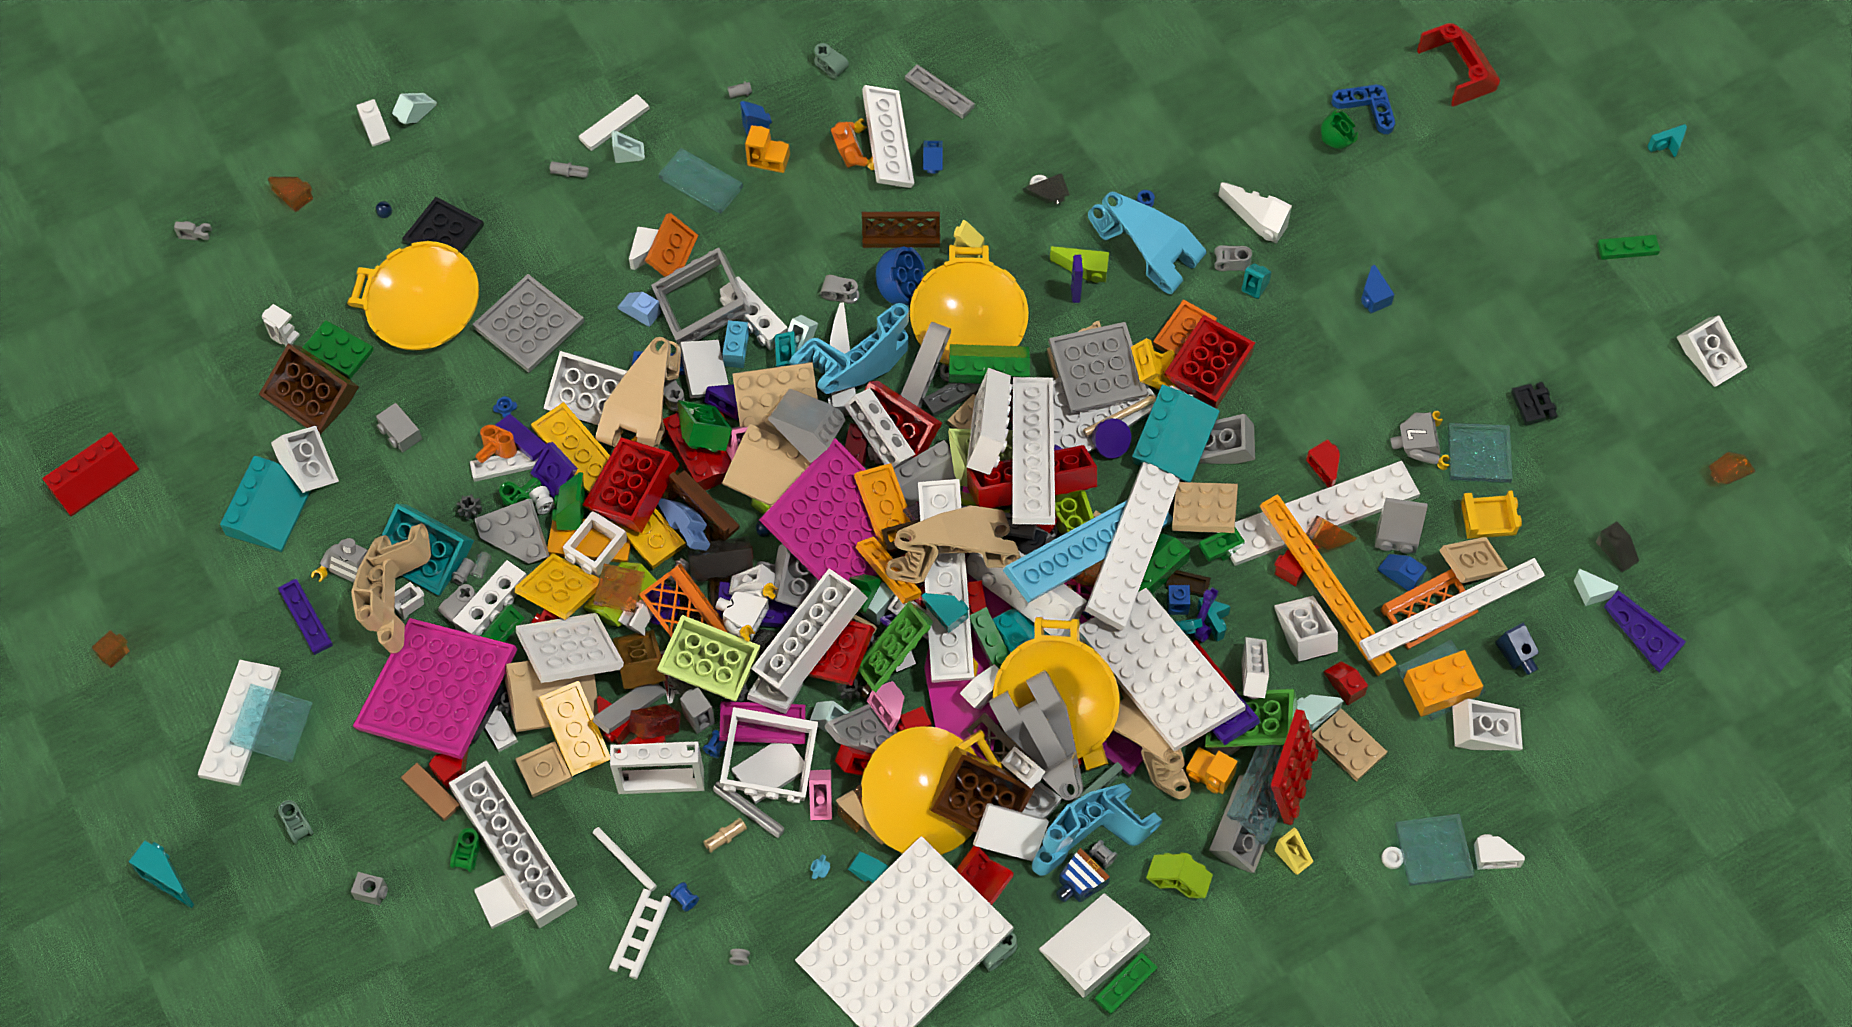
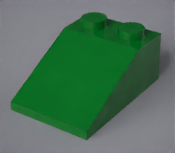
M678 400L677 407L682 438L687 445L694 449H699L700 447L707 448L713 452H718V450L726 451L732 428L716 406Z

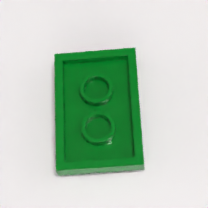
M327 320L322 323L302 347L349 379L354 376L374 351L373 346Z

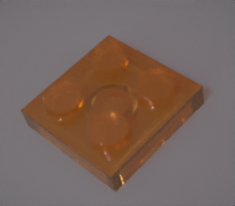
M604 564L593 600L594 604L635 613L645 572Z

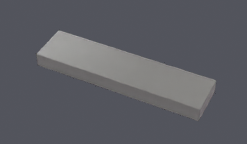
M916 65L905 76L907 82L962 119L975 107V103L919 65Z
M659 684L639 686L595 715L593 722L609 734L663 697L666 690Z

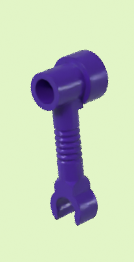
M1211 587L1210 591H1205L1203 604L1196 618L1202 619L1203 626L1197 628L1195 633H1192L1201 642H1205L1212 631L1210 627L1205 625L1204 621L1211 604H1213L1219 593L1213 587Z

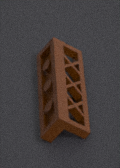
M685 470L678 476L674 472L669 475V486L703 518L723 541L740 529V525Z

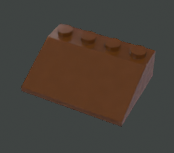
M288 343L259 395L305 427L316 426L321 435L350 404L359 386L301 346Z
M955 746L943 769L930 811L977 833L987 803L1023 812L1035 788L1031 789L1016 775Z

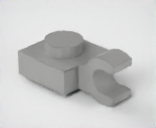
M185 221L175 222L174 226L179 239L197 241L198 238L208 240L210 238L208 233L203 232L212 231L211 225L207 223L196 227L194 223Z

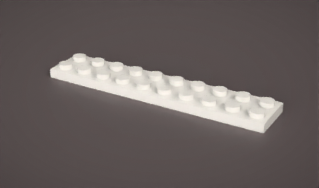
M1013 377L1012 524L1055 525L1053 378Z
M1402 461L1288 502L1285 505L1308 538H1312L1381 512L1386 498L1411 501L1419 498L1420 493ZM1264 512L1235 522V527L1244 539L1245 544L1235 551L1230 558L1234 566L1285 548L1287 545Z
M1145 462L1141 464L1088 600L1085 612L1120 631L1124 629L1179 484V478L1158 469L1157 466Z
M959 479L918 482L921 521L943 512L961 508ZM965 553L938 554L925 578V592L955 596L959 601L962 599L969 608ZM927 608V614L933 621L928 631L932 683L973 680L974 666L969 610V618L948 633Z

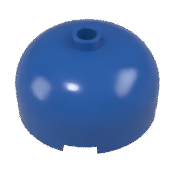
M904 246L893 248L885 252L878 261L876 283L881 295L891 304L902 303L906 306L911 305V300L908 297L913 296L916 289L915 284L921 283L924 277L923 270L926 269L922 258L915 249Z

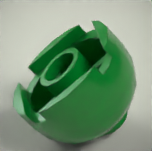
M1334 110L1321 124L1323 142L1335 149H1344L1358 140V131L1354 132V122L1343 111L1338 113L1337 110Z

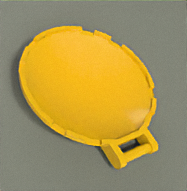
M431 241L412 243V246L403 249L398 248L386 256L387 259L380 266L377 265L375 269L362 267L357 269L356 274L358 276L347 304L351 307L364 309L367 321L375 334L386 343L400 349L425 350L451 340L468 324L478 303L479 283L472 264L457 249L443 243ZM365 278H368L362 299H360L359 297L364 284Z
M949 245V261L928 272L922 278L917 289H915L910 305V322L913 333L920 345L931 322L951 328L949 340L940 359L941 363L949 366L950 344L1018 346L1027 328L1028 304L1024 291L1021 290L1016 279L1008 271L999 268L989 261L988 245H982V247H955V245ZM955 255H982V258H955Z
M1036 617L1035 638L1019 645L1005 658L995 678L993 698L1008 691L1011 700L1020 709L1036 700L1026 680L1046 670L1067 706L1077 757L1081 758L1095 751L1111 734L1118 719L1120 708L1118 684L1111 668L1103 657L1090 646L1080 641L1079 619L1066 621L1043 619V617ZM1044 628L1071 629V636L1044 635Z
M912 727L893 734L877 747L871 755L872 757L867 767L864 769L861 782V803L867 822L881 841L887 846L904 853L922 836L942 855L957 848L971 836L974 831L930 811V807L945 764L955 746L976 756L971 745L977 742L987 761L1003 768V765L1000 761H997L985 741V735L982 730L962 740L955 734L940 728Z

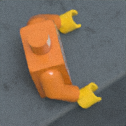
M860 118L855 123L839 122L835 127L831 128L836 146L847 168L854 165L863 167L867 165L869 169L875 170L873 156L869 160L863 156L855 132L860 133L867 128V126L862 125L864 119Z

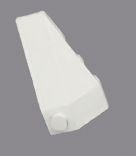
M1224 182L1221 183L1219 197L1265 240L1277 243L1288 227L1292 206L1273 196L1265 198L1261 197L1259 192L1253 191L1251 194L1245 192L1241 187Z

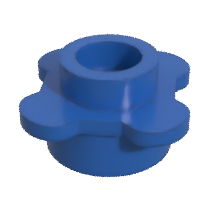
M504 396L498 399L493 410L496 413L499 412L505 418L513 410L517 409V403Z

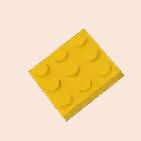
M552 553L515 586V593L566 620L603 586V580L593 574L589 575L580 567Z

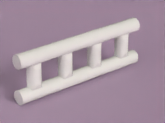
M643 889L609 967L614 972H617L619 966L631 969L629 976L633 979H637L671 901V898L663 896L661 902L649 898L651 891L648 889ZM645 906L657 910L652 922L640 918ZM636 926L649 930L644 942L632 938ZM628 946L640 950L636 961L623 957Z

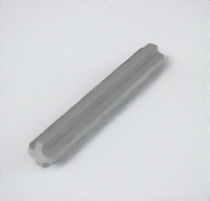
M720 781L714 785L713 791L776 838L783 834L784 827L737 792L724 791L723 787L719 786Z

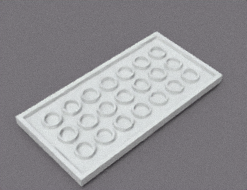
M1147 588L1137 593L1127 623L1122 631L1096 617L1080 625V637L1088 646L1103 657L1111 668L1116 681L1174 752L1245 711L1244 703Z

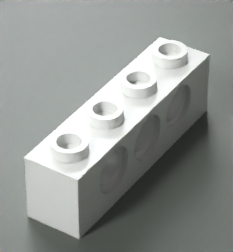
M738 276L736 278L751 311L737 318V320L748 322L749 332H753L757 336V340L762 346L772 350L775 347V335L786 333L788 327ZM730 282L720 289V301L724 306L738 299Z
M870 388L854 395L844 404L884 465L891 463L893 469H895L915 455Z
M506 560L452 620L455 629L480 636L507 604L512 605L514 598L518 595L515 593V586L527 576L526 573ZM506 585H509V586H510V587L507 588V589H502L503 586H506ZM496 600L494 604H488L490 601ZM479 615L483 616L481 619H475Z
M1245 637L1241 659L1243 695L1251 699L1265 698L1269 678L1267 642L1262 639Z

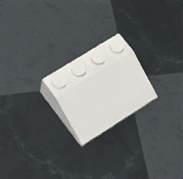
M560 351L543 409L551 411L564 402L579 420L599 425L606 400L627 373V370Z
M1103 894L1040 947L1039 950L1075 990L1085 998L1149 942L1150 933L1134 916L1106 894Z

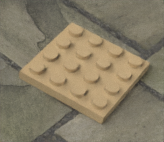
M808 362L732 373L740 427H748L751 424L790 442L768 418L789 389L818 399L813 363Z

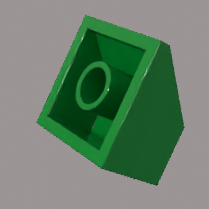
M579 472L561 485L559 495H555V507L557 509H553V521H556L557 530H577L583 523L585 508L583 506L585 502L583 472Z

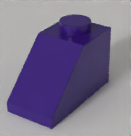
M734 384L708 386L704 402L716 406L719 411L738 421L739 416Z

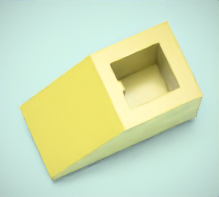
M963 220L960 227H956L953 235L956 238L954 242L955 247H982L984 245V237L967 221ZM981 255L955 256L959 258H980Z

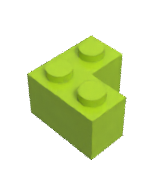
M1183 852L1180 854L1164 853V855L1153 856L1146 879L1159 888H1176L1188 898H1206L1213 874L1206 870L1203 864L1194 861L1190 854Z

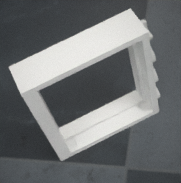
M733 707L719 786L728 792H736L737 789L745 791L744 794L757 796V793L766 794V798L777 800L779 797H783L792 803H800V800L804 801L818 722ZM737 721L809 733L799 792L727 779Z
M698 742L610 746V766L618 794L704 791V767ZM688 747H694L695 752L693 750H688ZM621 749V753H617L616 750ZM672 765L693 766V768L622 771L621 768ZM623 777H629V781H624Z

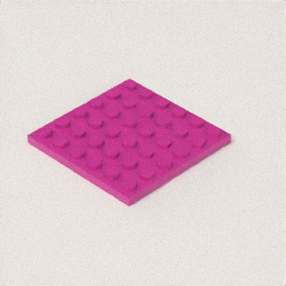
M834 438L826 451L809 464L764 513L759 521L818 580L823 577L828 569H831L850 582V577L862 574L875 577L878 575L856 549L857 542L873 536L876 539L877 537L854 477L855 473L866 469L836 438Z
M409 618L405 626L403 648L397 653L390 654L353 727L359 731L463 759L506 673V664L511 663L517 648L515 645Z

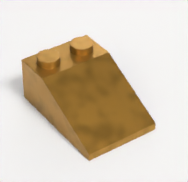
M654 630L645 631V636L635 633L613 638V643L624 662L623 667L620 669L624 689H635L647 684L654 685L666 680L665 674L657 671L662 658Z

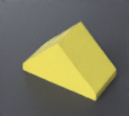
M1296 828L1291 829L1278 840L1275 852L1295 874L1298 875L1313 863Z

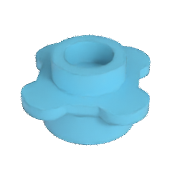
M821 855L820 859L813 861L811 865V871H813L812 879H817V877L824 878L827 875L830 863L825 860V855Z

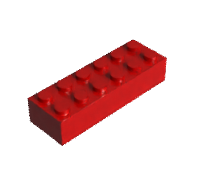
M1084 445L1054 451L1055 495L1097 487V466ZM1013 459L999 461L997 468H993L990 475L967 468V489L976 506L995 508L1013 504Z

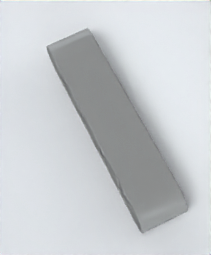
M931 322L901 393L902 397L919 408L922 406L923 398L926 396L951 334V328L935 322Z

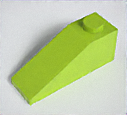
M1051 246L1050 260L1072 272L1073 256L1081 254L1083 279L1096 283L1106 282L1109 252Z

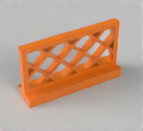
M681 563L639 594L670 637L674 633V623L678 624L679 622L674 620L676 609L687 610V617L689 618L690 611L699 612L702 616V623L705 620L709 626L728 633L724 627L723 619ZM670 576L676 581L675 590L664 589L665 580ZM661 583V588H655ZM651 590L660 591L659 603L651 602L646 594ZM663 592L675 593L673 605L662 603ZM678 594L688 597V607L676 606ZM661 606L673 608L671 619H664L661 616Z
M1450 569L1385 603L1380 610L1384 616L1387 615L1392 625L1399 623L1394 616L1399 612L1406 614L1407 618L1417 614L1412 612L1413 605L1416 603L1424 605V610L1434 606L1435 604L1429 603L1430 597L1433 594L1442 596L1441 602L1445 601V598L1453 597V595L1447 594L1448 586L1455 584L1458 594L1466 590L1453 570ZM1475 610L1404 645L1409 650L1470 618L1479 611Z

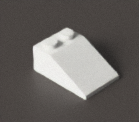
M1719 315L1707 318L1677 336L1686 355L1714 387L1747 368Z
M316 426L281 435L271 442L279 463L303 493L339 482Z
M1314 596L1274 605L1289 647L1298 662L1338 652V632Z
M1466 699L1452 706L1456 747L1471 750L1520 751L1523 749L1520 709L1473 699Z

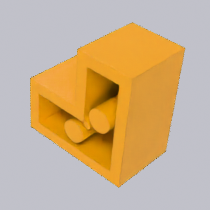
M751 125L745 142L747 166L784 173L790 157L789 144L782 141H772L770 129Z
M1198 747L1186 767V774L1191 781L1207 785L1206 788L1215 794L1218 792L1224 794L1236 773L1238 761L1220 751L1215 756L1205 749Z

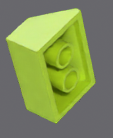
M621 562L583 608L591 614L597 613L600 620L607 625L619 627L623 624L618 620L629 600L639 602L642 599L639 594L657 580L642 564Z

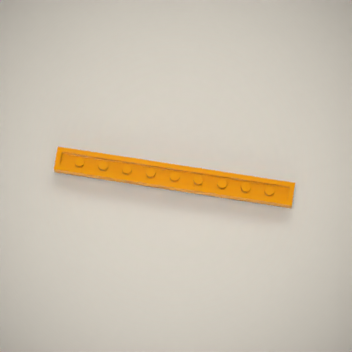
M1277 494L1261 503L1259 506L1377 676L1395 667L1397 663L1389 652L1371 661L1368 660L1359 642L1376 633L1280 496Z

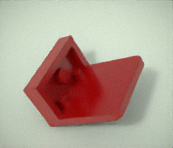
M975 845L956 869L991 905H993L1014 876L1010 869L991 860L981 848Z

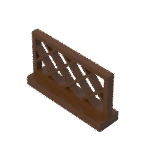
M940 211L862 212L863 248H898L903 246L907 248H940ZM883 223L885 225L881 227L878 224Z

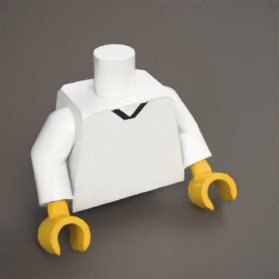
M767 583L762 589L737 591L733 594L730 601L720 597L715 608L724 612L722 615L723 623L728 633L745 639L746 642L752 641L769 609L768 599L766 598L774 599L775 594L773 591L778 590V588L772 583Z

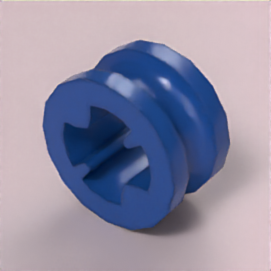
M1149 190L1140 191L1137 201L1149 207L1153 206L1154 194Z

